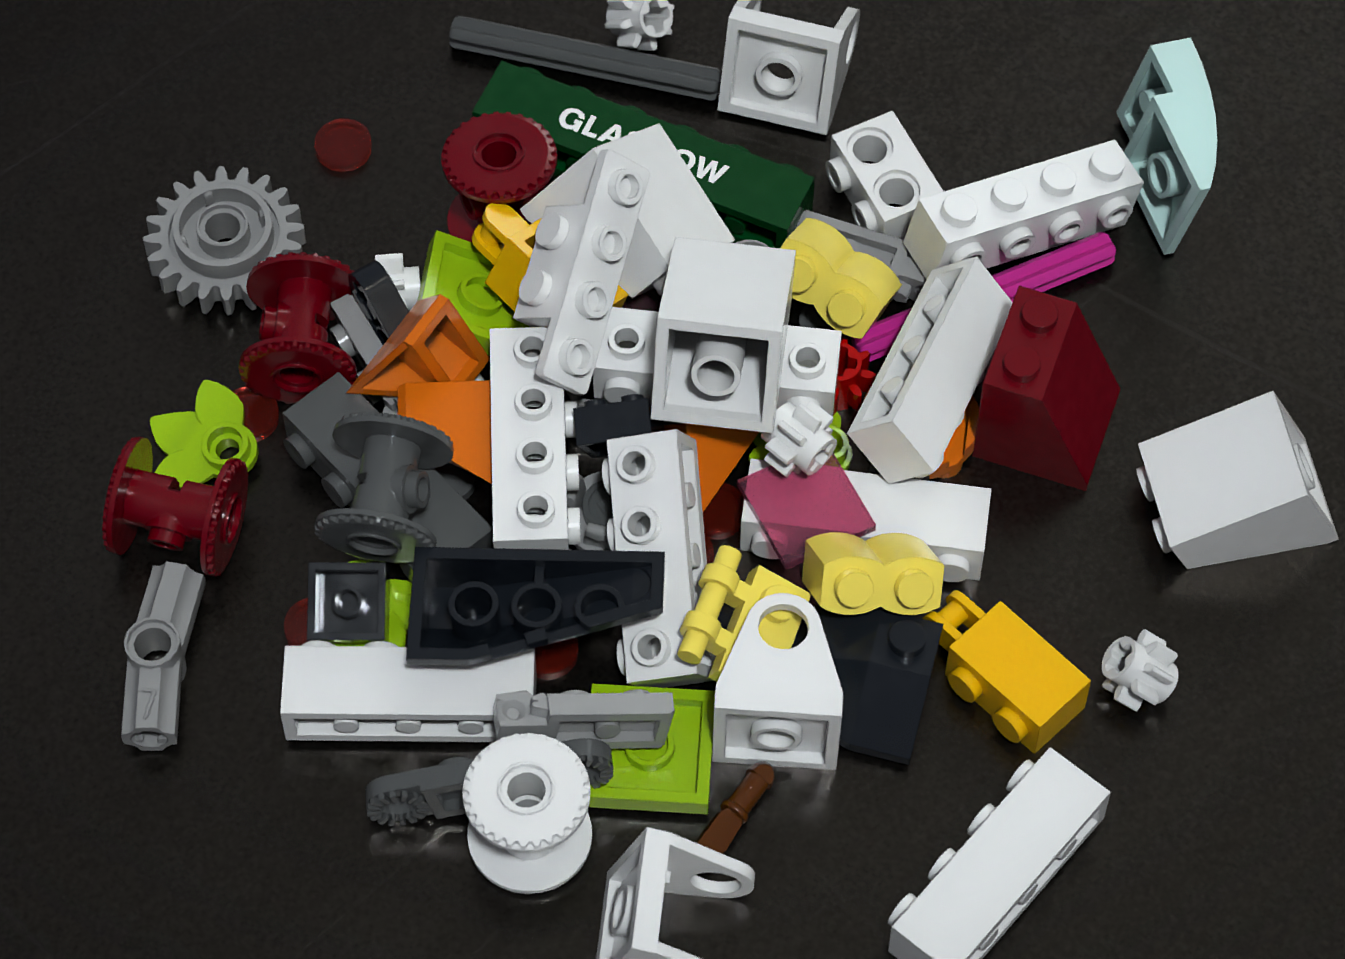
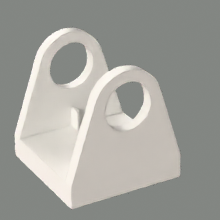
M738 0L728 18L717 110L827 135L852 58L859 27L860 9L847 7L835 27L831 28L760 12L762 0ZM771 63L783 64L793 72L794 77L788 79L779 78L769 71L767 65Z
M776 593L762 598L749 611L716 683L712 762L753 765L760 761H766L772 766L836 770L842 722L843 691L820 617L816 609L804 598L789 593ZM773 611H792L805 621L808 634L804 641L796 647L790 649L774 648L768 645L759 634L758 628L761 620Z
M646 827L607 871L596 959H702L658 941L664 893L711 898L742 897L751 893L754 889V870L739 860L676 834ZM708 872L721 873L734 877L737 880L727 882L712 881L701 878L696 874Z

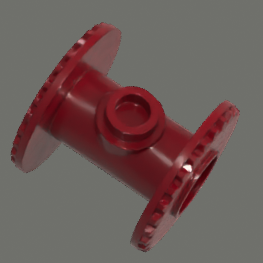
M496 111L493 114L483 113L479 117H471L469 121L462 122L457 129L452 131L446 139L441 154L444 176L448 183L459 192L448 211L447 225L449 235L472 242V234L475 228L483 223L482 215L490 203L507 204L529 225L532 224L524 217L520 209L545 188L544 186L552 178L557 166L556 144L542 124L535 122L531 117H524L523 114L516 115L511 114V112L499 113Z
M288 252L285 255L276 254V257H267L265 261H259L257 266L252 268L247 277L246 289L250 299L263 310L259 327L260 341L243 351L239 359L238 368L241 380L246 383L248 388H252L254 393L262 394V397L271 398L276 402L281 401L285 404H295L337 372H340L351 385L356 381L357 366L354 360L344 350L327 343L328 332L326 331L329 321L335 320L331 302L346 294H349V296L353 295L348 281V274L354 272V270H350V266L341 264L340 260L330 259L329 256H319L317 253L307 254L306 252H300L295 254Z
M140 436L132 437L130 441H127L121 454L118 456L106 494L102 525L106 550L116 555L124 554L131 546L138 528L144 527L150 531L147 539L149 543L168 550L183 551L185 541H192V539L201 540L200 564L202 572L208 576L221 575L234 553L244 520L248 496V468L246 463L238 458L231 457L221 468L214 486L187 480L179 491V482L175 477L152 472L153 453L150 441Z

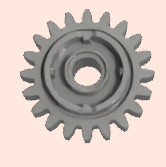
M219 166L215 174V180L211 182L207 181L200 171L194 172L195 187L192 189L176 181L173 183L176 200L158 197L156 202L159 215H150L146 218L149 235L143 237L146 255L148 256L151 275L159 276L161 289L164 294L177 289L179 304L183 307L192 302L195 297H199L201 310L204 314H207L212 309L216 301H221L226 314L232 315L235 301L238 299L244 300L248 308L255 310L257 305L250 299L246 289L247 277L252 268L257 266L259 261H265L267 257H276V254L285 255L288 252L295 254L303 252L302 245L306 244L304 224H301L299 205L290 204L286 187L272 191L271 179L267 174L259 178L256 183L251 184L248 168L245 167L239 171L234 180H229L225 168ZM232 238V240L226 242H217L221 239Z

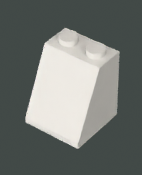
M660 123L592 148L520 209L524 217L529 222L534 223L543 217L546 206L584 204L599 152L612 149L647 168L650 172L649 181L619 281V286L630 297L634 298L654 288L659 296L663 294L675 237L728 243L735 241Z
M675 237L657 317L651 419L773 433L791 308L796 250Z
M1274 391L1138 443L1144 466L1136 469L1137 476L1149 502L1156 501L1160 514L1159 518L1152 520L1155 535L1164 553L1173 551L1187 569L1318 546L1339 540L1306 439Z

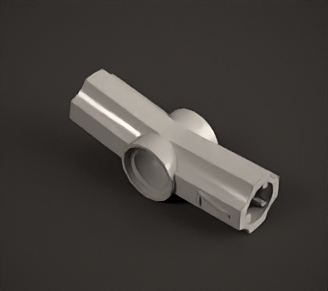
M166 561L163 565L153 566L137 621L127 631L124 639L127 669L121 738L124 744L138 747L142 751H163L165 747L177 744L181 682L187 670L185 654L206 585L204 575L190 569L186 564ZM163 650L168 652L159 660L149 661L143 659L152 651Z

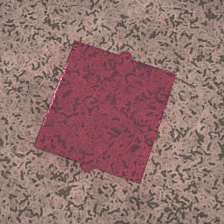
M834 453L816 473L810 476L803 471L799 474L792 471L786 478L773 466H768L737 480V487L785 570L804 562L805 542L813 536L829 532H842L862 537L876 530L874 520Z

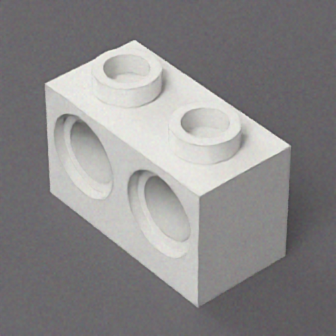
M893 110L831 135L830 160L825 163L827 176L835 191L838 193L844 191L851 202L852 214L856 225L904 240L918 200L944 191ZM864 161H871V162H874V163H873V164H868V163H864ZM888 204H899V205H902V206H901V207H893V206H890V205H888Z

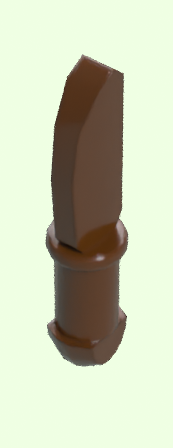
M760 761L751 765L746 770L744 779L730 798L721 803V811L716 813L695 843L722 854L727 850L741 825L747 822L749 812L766 789H771L774 783L775 771L770 763Z

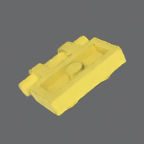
M727 545L720 546L713 563H708L704 567L698 582L702 592L695 609L688 611L684 617L680 628L683 640L677 652V656L681 660L690 664H700L705 650L715 655L716 657L708 678L716 682L721 675L746 617L755 603L766 596L776 593L794 594L808 602L811 597V593L761 565H758L748 573L745 582L740 580L736 571L742 554L736 548ZM724 603L735 608L727 629L722 628L721 623L717 620ZM788 610L773 611L761 620L758 628L759 634L768 645L774 648L790 649L802 618Z

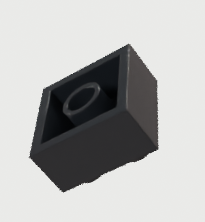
M642 394L625 395L621 397V402L608 404L604 399L588 400L584 402V407L573 408L577 446L592 458L608 456L607 440L665 431L664 421L651 419L652 401L648 398L644 399Z
M309 562L307 640H321L330 643L389 642L390 566L387 563Z

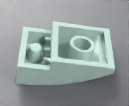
M1191 37L1150 45L1116 112L1130 140L1124 153L1144 181L1137 201L1164 255L1174 253L1211 188L1216 166V114L1206 73Z

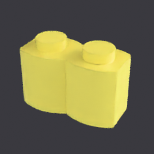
M806 218L781 246V249L796 250L792 298L802 303L813 304L826 323L835 330L842 331V334L853 338L862 339L902 286L896 274L886 264L869 254L855 252L848 240L838 230L817 219Z
M829 532L806 540L802 582L819 606L833 613L856 615L882 607L896 614L918 615L931 612L940 607L945 566L923 540L909 534L885 533L865 541L852 534Z

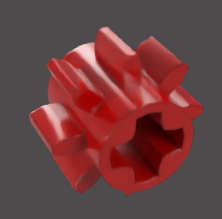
M845 338L841 340L833 415L837 411L846 410L850 407L858 411L862 403V392H868L876 376V373L867 370L869 368L870 352L866 350L859 353L856 348L848 344Z

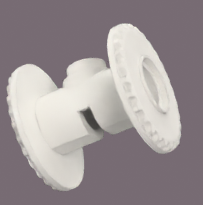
M514 734L489 744L476 756L467 770L463 783V804L469 820L467 839L470 855L478 870L489 881L502 889L524 894L543 893L556 889L578 873L589 855L592 844V825L588 814L591 791L590 781L582 761L567 745L543 734Z

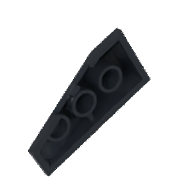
M415 547L406 653L407 664L471 666L662 614L665 552Z
M726 603L723 604L717 619L724 629H727L735 609ZM811 604L820 617L843 691L839 745L850 751L909 765L943 624L909 615L892 613L885 609H875L856 615H843L830 612L819 605ZM803 619L791 648L801 644L808 634L807 625Z

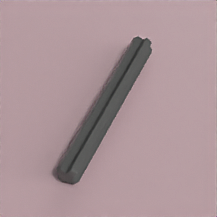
M460 15L454 18L450 27V46L456 49L709 101L716 100L720 90L722 74L721 70L715 67Z

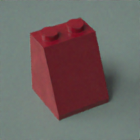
M1023 286L1018 287L983 382L972 456L1086 491L1121 388L1076 302Z

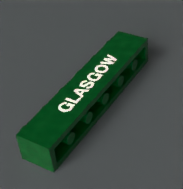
M501 60L472 110V117H479L483 113L493 114L496 111L499 113L511 112V114L516 115L523 114L526 118L531 117L535 122L542 124L556 144L557 166L554 174L557 176L564 173L592 148L660 123L735 239V243L746 239L757 240L765 243L768 247L781 248L784 241L795 230L803 212L813 210L815 177L805 174L798 167L786 163L778 164L754 155L740 145H727L700 135L689 126L665 122L647 115L638 107L632 105L622 106L598 97L584 87H571L547 78L539 71L530 67L520 68Z

